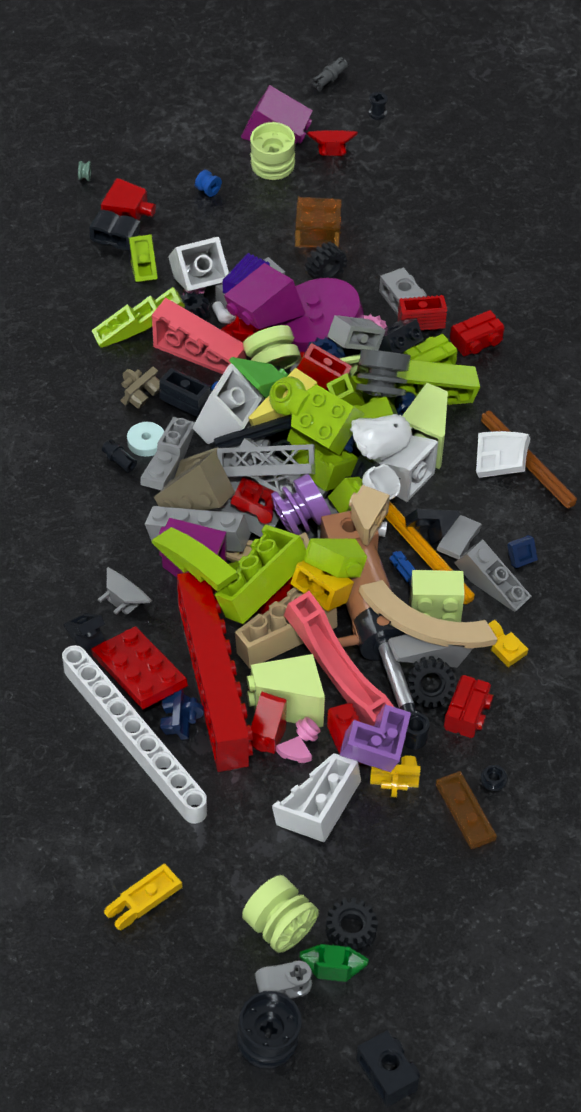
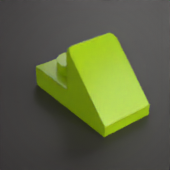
M152 236L129 237L131 265L135 282L158 279Z

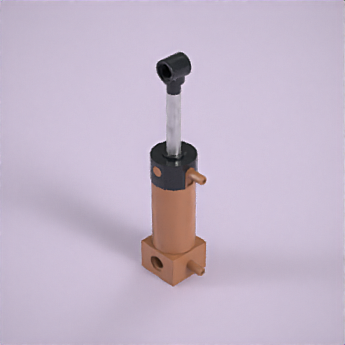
M351 511L321 516L320 538L356 539L367 555L361 576L349 578L354 584L346 606L352 621L354 635L337 639L342 647L358 645L362 656L366 659L374 661L383 660L399 709L411 713L404 745L410 749H420L426 745L428 740L429 720L421 712L416 711L400 662L396 661L388 643L389 638L407 634L393 627L391 621L382 614L378 615L359 593L360 585L381 580L391 590L378 554V530L368 546L362 543L352 522Z

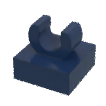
M528 535L507 544L508 554L513 567L518 568L538 560L535 541L532 536Z

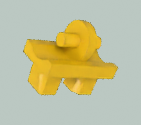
M402 757L401 765H396L391 772L371 766L370 784L381 785V789H391V797H397V790H408V787H418L420 766H417L416 757Z

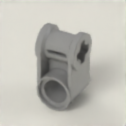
M303 961L261 968L255 973L259 993L263 991H277L290 998L307 995L312 988L311 968Z

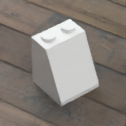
M219 237L176 247L168 256L174 278L187 292L220 284L229 273Z
M229 364L208 397L193 429L207 444L214 442V439L240 431L245 428L249 421L248 417L255 411L263 396L233 364Z
M411 435L410 443L399 452L384 460H380V458L373 459L380 465L385 464L389 466L401 478V489L397 497L408 502L435 474L438 441Z

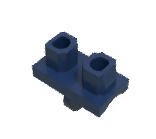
M183 689L162 699L163 710L166 714L173 713V715L162 717L160 726L165 735L178 734L181 740L189 739L190 723H196V719L204 715V706L197 703L196 698L186 696L183 693Z

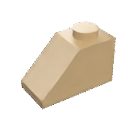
M362 485L358 493L354 492L352 494L349 507H351V519L362 543L368 546L389 511L390 495Z

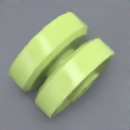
M288 325L263 329L249 336L243 342L246 356L252 358L251 361L268 363L274 367L280 366L288 369L301 360L298 347L292 344L294 336L291 327Z

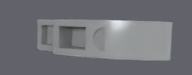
M172 418L157 443V452L141 476L140 485L162 490L175 478L179 463L184 459L189 447L195 422L184 418Z

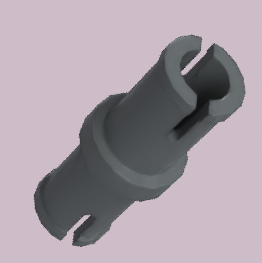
M340 57L332 65L323 68V72L312 79L313 86L317 87V90H321L327 83L335 81L337 75L348 68L347 61L341 62L343 58Z

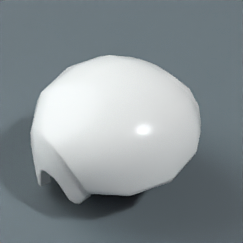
M385 464L378 467L374 466L363 475V485L390 495V500L400 492L401 485L398 476L394 470Z

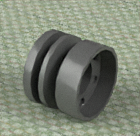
M361 349L359 365L369 368V373H360L358 378L368 379L367 385L356 384V389L368 395L391 398L401 395L405 396L406 390L396 389V383L407 384V380L397 377L398 372L409 371L411 355Z

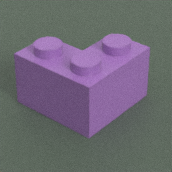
M385 704L377 715L374 726L353 720L345 732L339 756L391 772L400 761L411 713Z

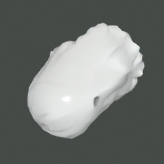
M397 414L379 418H358L352 420V427L350 428L357 448L363 456H367L369 459L380 458V460H384L399 452L410 443L412 428L409 422L406 421L405 417Z

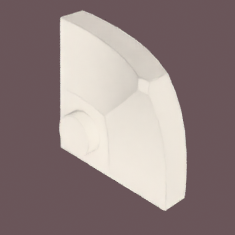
M518 432L479 433L476 467L478 477L525 472L530 436Z

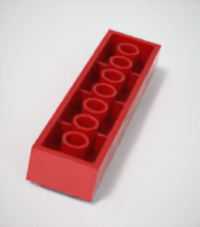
M190 572L177 574L178 607L201 705L204 706V718L217 772L249 767V756L253 755L251 741H253L252 729L250 725L246 724V705L241 703L240 697H242L241 685L239 681L236 682L235 676H237L234 660H230L231 646L229 639L225 640L226 626L224 619H220L219 616L221 614V607L214 596L216 590L205 580L200 582Z

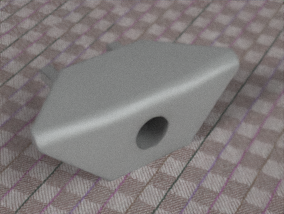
M107 567L108 591L99 597L98 601L101 603L107 599L117 607L113 611L114 614L117 615L120 611L129 614L138 605L152 601L139 587L123 575Z

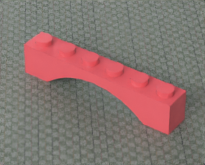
M310 591L288 603L284 613L288 622L346 702L353 704L359 720L362 723L374 726L376 717L385 704L394 707L390 700L371 684L351 661L337 639L325 611Z

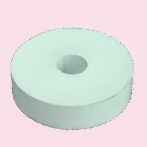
M141 422L132 426L127 434L129 449L139 456L155 455L157 443L164 430L152 422Z

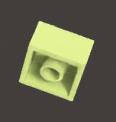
M412 570L409 606L437 619L461 622L465 596L463 571Z

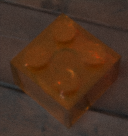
M298 197L295 246L321 247L322 243L327 244L331 242L339 247L341 199Z

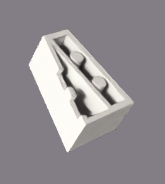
M335 753L309 774L310 778L302 785H296L292 788L291 794L282 802L277 801L272 805L277 826L321 842L326 841L361 782L358 761L339 756Z

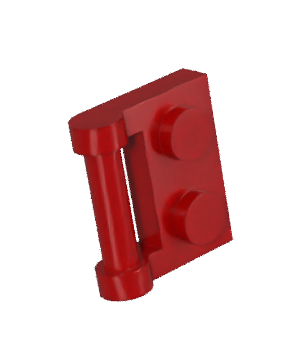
M242 477L230 503L235 505L240 511L250 512L258 516V520L261 523L268 524L273 518L274 502L271 493L275 491ZM260 498L265 500V506L258 503Z

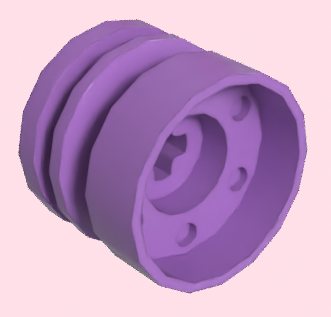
M308 473L293 481L296 493L292 494L285 486L282 487L285 499L282 500L277 491L271 493L274 509L283 526L290 533L296 535L301 534L297 527L300 524L306 533L310 532L307 522L310 518L317 526H321V516L331 515L323 496Z

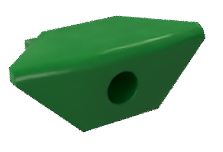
M320 944L300 952V959L310 966L311 972L317 979L346 982L368 965V958L350 947Z

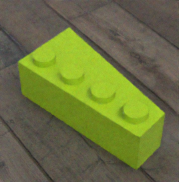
M410 360L409 371L398 372L397 377L406 379L407 384L396 383V389H404L406 393H413L417 397L425 384L429 383L448 391L447 405L473 403L480 389L476 367ZM388 397V399L395 406L394 400L396 397Z
M265 524L261 530L263 533L261 538L255 539L250 545L252 548L248 556H242L238 564L240 567L237 570V579L215 594L226 618L244 624L293 576L297 563L303 561L306 552L304 543L299 535Z

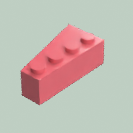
M167 298L162 301L152 314L153 346L157 349L220 374H223L228 365L231 364L229 361L231 357L247 360L241 341Z

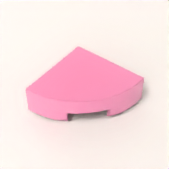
M300 736L276 745L277 753L284 759L288 758L298 761V763L312 761V755Z

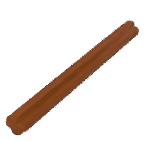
M491 411L482 414L481 421L492 432H511ZM528 449L525 466L566 508L570 509L572 506H575L577 498Z

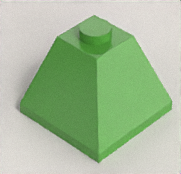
M235 357L229 359L230 363L240 371L265 399L269 396L272 385L277 380L288 376V373L283 368L277 370L272 364Z

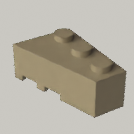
M213 450L202 460H199L188 470H185L171 480L154 498L160 507L209 510L222 507L235 491L215 450Z

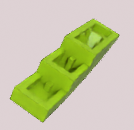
M172 287L156 300L149 296L134 308H131L128 304L92 330L98 345L102 348L151 328L152 314L165 298L181 307H185L178 291Z
M170 527L152 539V544L183 573L189 571L200 582L205 580L217 592L237 579V571L206 546L181 531Z

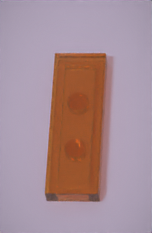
M461 771L437 779L436 786L470 848L474 849L495 841L497 835Z

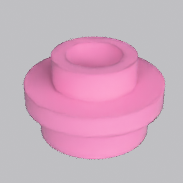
M305 717L303 720L299 719L296 722V727L298 728L296 732L303 740L314 742L318 739L320 728L312 719Z

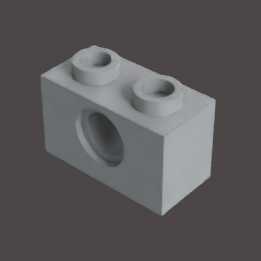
M404 267L380 276L379 292L397 315L400 298L427 297L425 291L420 289L414 277L409 275Z
M335 315L327 337L343 348L378 351L386 330L369 319Z

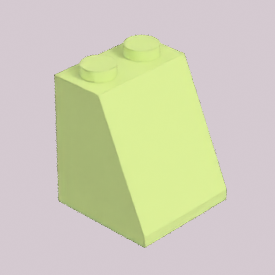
M426 383L402 417H405L406 421L409 422L413 436L438 441L435 468L440 469L445 437L448 391Z
M313 654L251 665V675L247 676L249 707L254 706L256 711L260 694L265 692L287 700L286 722L296 723L299 719L303 720L305 717H309L318 727H323L325 696Z

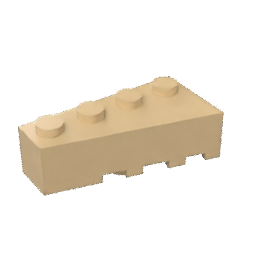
M292 588L287 592V597L279 603L275 601L269 606L267 612L263 615L258 614L235 631L237 654L249 668H251L252 664L263 663L304 643L284 616L288 603L304 594L297 588ZM322 607L332 629L336 628L337 607L330 611Z

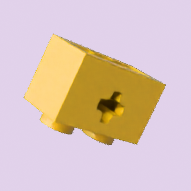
M303 560L297 563L290 584L302 593L310 591L320 606L330 611L347 603L354 582L349 578H337Z

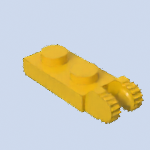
M163 864L122 892L119 898L106 907L104 914L111 918L127 906L129 910L120 916L114 924L118 930H123L131 925L136 918H140L180 890L182 882L166 864Z

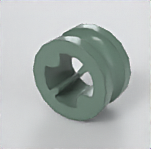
M79 161V180L86 178L87 181H90V161L86 164L83 161Z

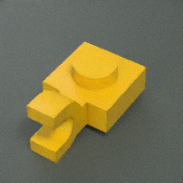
M496 620L488 624L497 637V642L495 645H492L491 651L507 667H510L527 655L528 648L512 632L505 635L502 627Z

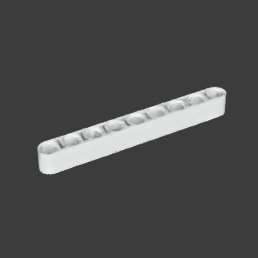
M80 646L67 647L62 653L64 673L183 818L193 824L202 822L207 816V799L204 791L87 652Z

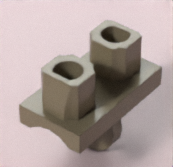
M153 366L142 375L140 370L134 372L127 369L123 373L124 381L122 382V386L127 389L121 402L125 406L130 402L140 409L149 398L142 392L146 389L152 396L159 393L160 380L156 377L158 370Z

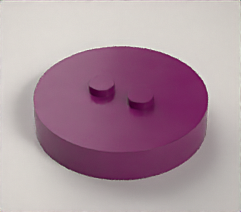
M334 278L314 279L296 286L305 314L274 324L273 326L288 325L291 327L294 336L292 344L298 347L299 352H305L309 342H315L316 337L322 340L325 336H328L335 315L364 319V310L359 295L351 284Z

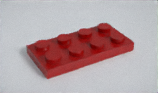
M136 626L91 648L94 658L142 709L188 686L186 677Z

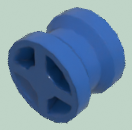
M208 170L200 172L195 181V187L200 191L204 190L205 194L210 197L217 194L222 184L221 178L216 175L212 176V173Z

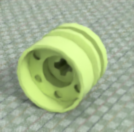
M276 122L264 123L256 127L250 138L252 170L258 176L269 180L282 179L288 176L295 166L294 132L288 126Z
M279 875L268 880L251 896L243 910V919L256 932H263V939L270 943V946L276 952L281 953L295 946L310 931L316 922L319 909L309 902L304 895H298V889L285 876Z

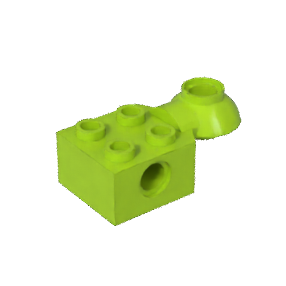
M292 376L277 380L269 392L270 404L277 413L282 415L292 414L291 426L338 455L341 454L353 434L350 431L352 420L363 418L364 413L317 384L306 390L304 384L298 378ZM288 390L287 396L283 398V394Z

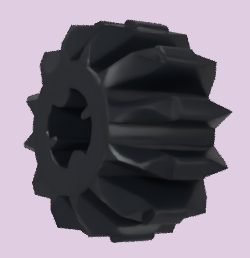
M194 290L192 293L185 291L184 295H180L185 305L184 309L205 321L209 318L210 303L203 293L196 294Z

